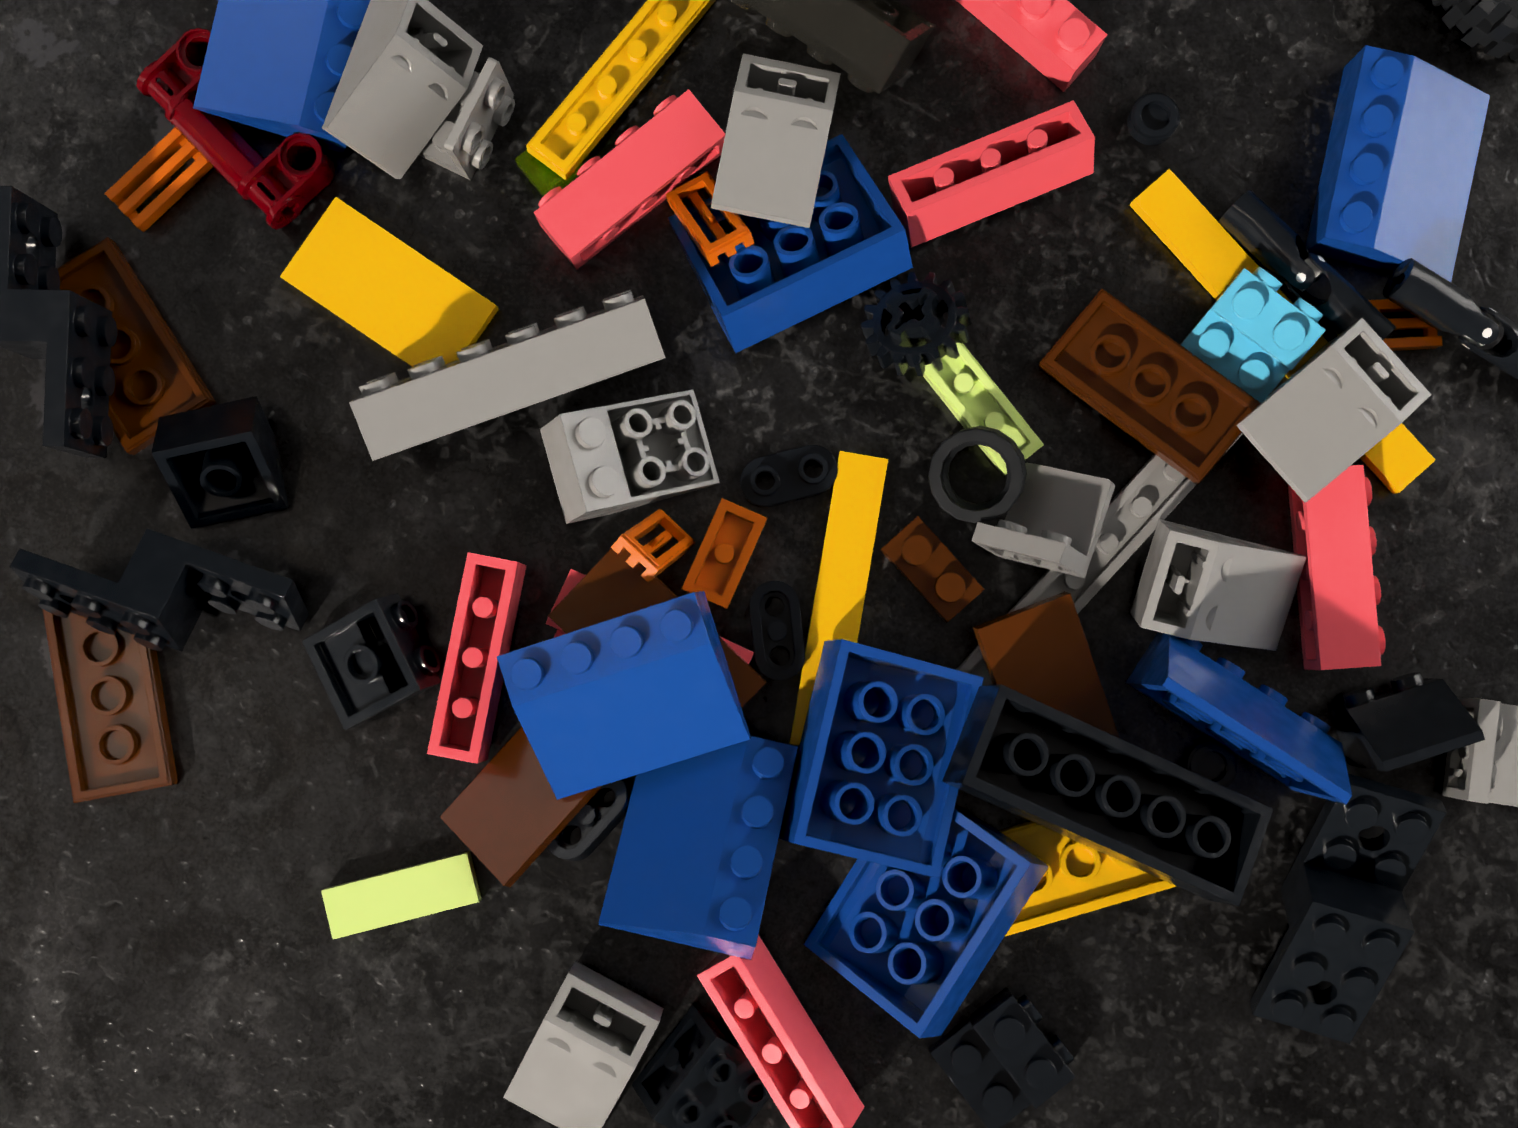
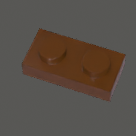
M919 516L880 549L945 623H948L985 590Z

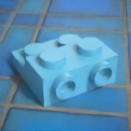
M1258 266L1253 273L1245 268L1239 272L1180 345L1261 403L1284 376L1294 369L1326 329L1317 323L1323 316L1321 312L1300 297L1293 304L1277 293L1283 284Z

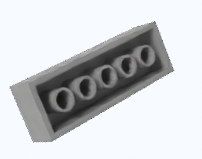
M631 289L602 299L604 309L586 314L584 306L556 315L554 318L556 325L539 331L537 323H532L508 332L509 334L505 335L507 343L492 347L490 339L464 347L461 351L456 352L459 360L445 364L443 356H438L418 363L408 369L410 377L398 381L396 373L393 372L359 386L361 395L350 401L349 404L372 461L666 358L644 296L641 295L633 298Z

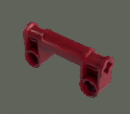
M202 28L190 29L158 60L149 64L141 72L136 86L144 96L152 97L165 110L166 119L233 186L243 199L252 200L266 215L267 224L272 229L283 228L291 223L301 213L302 209L331 183L336 170L334 160L314 137L305 133H296L288 136L268 157L264 158L227 119L193 109L203 67L199 66L202 57L206 54L211 32ZM169 89H171L174 92L172 96L168 92ZM309 154H316V160L312 167L303 171L298 170L299 162L303 157ZM268 192H271L275 196V200H272L268 196Z

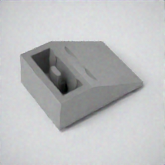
M370 0L322 129L395 179H401L468 89L483 45L428 0Z
M743 53L730 107L711 203L712 209L810 228L841 73Z
M1361 318L1322 347L1236 426L1305 503L1398 427L1432 394L1369 324Z
M694 389L559 414L540 429L566 524L610 515L720 483Z
M1158 519L1130 613L1141 628L1189 640L1276 651L1306 556Z
M575 961L503 1098L558 1128H602L660 1023L664 1008Z

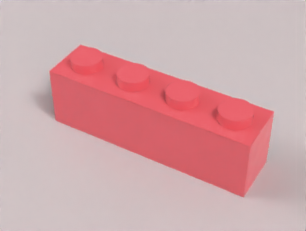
M956 0L1063 92L1095 58L1108 35L1068 0Z
M689 89L678 98L676 95H671L663 100L654 110V117L640 128L637 125L628 128L618 137L615 142L616 147L603 158L595 156L589 159L580 167L577 172L578 177L564 189L561 186L553 188L539 201L538 206L540 208L533 212L543 230L576 270L667 199L666 193L687 183L721 156L725 132Z
M1072 100L889 175L888 181L893 211L904 226L907 240L912 248L1093 174L1095 136L1075 101Z
M1351 465L1305 503L1288 485L1294 553L1306 556L1297 585L1304 670L1382 666L1381 655L1385 652L1386 640L1382 627L1378 625L1376 609L1381 600V586L1378 578L1373 575L1372 556L1376 552L1377 539L1373 527L1369 526L1367 506L1370 505L1372 500V486L1369 478L1364 475V465Z
M467 553L427 754L476 764L488 760L504 681L496 656L509 653L527 565L517 561Z
M759 934L751 960L723 953L718 954L697 977L789 1127L852 1128L865 1106Z

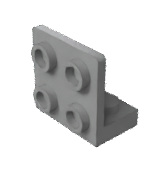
M489 57L481 73L473 72L468 89L420 152L419 156L469 180L472 179L477 168L482 170L486 166L493 150L491 140L498 126L503 127L508 123L515 107L514 94L499 61Z
M1025 463L1027 476L1024 490L1013 507L1007 512L1005 520L999 519L997 527L977 522L971 541L998 557L1085 579L1115 489V484L1106 478Z
M1457 697L1482 729L1485 740L1447 752L1442 796L1471 802L1518 807V706L1502 704L1501 701Z

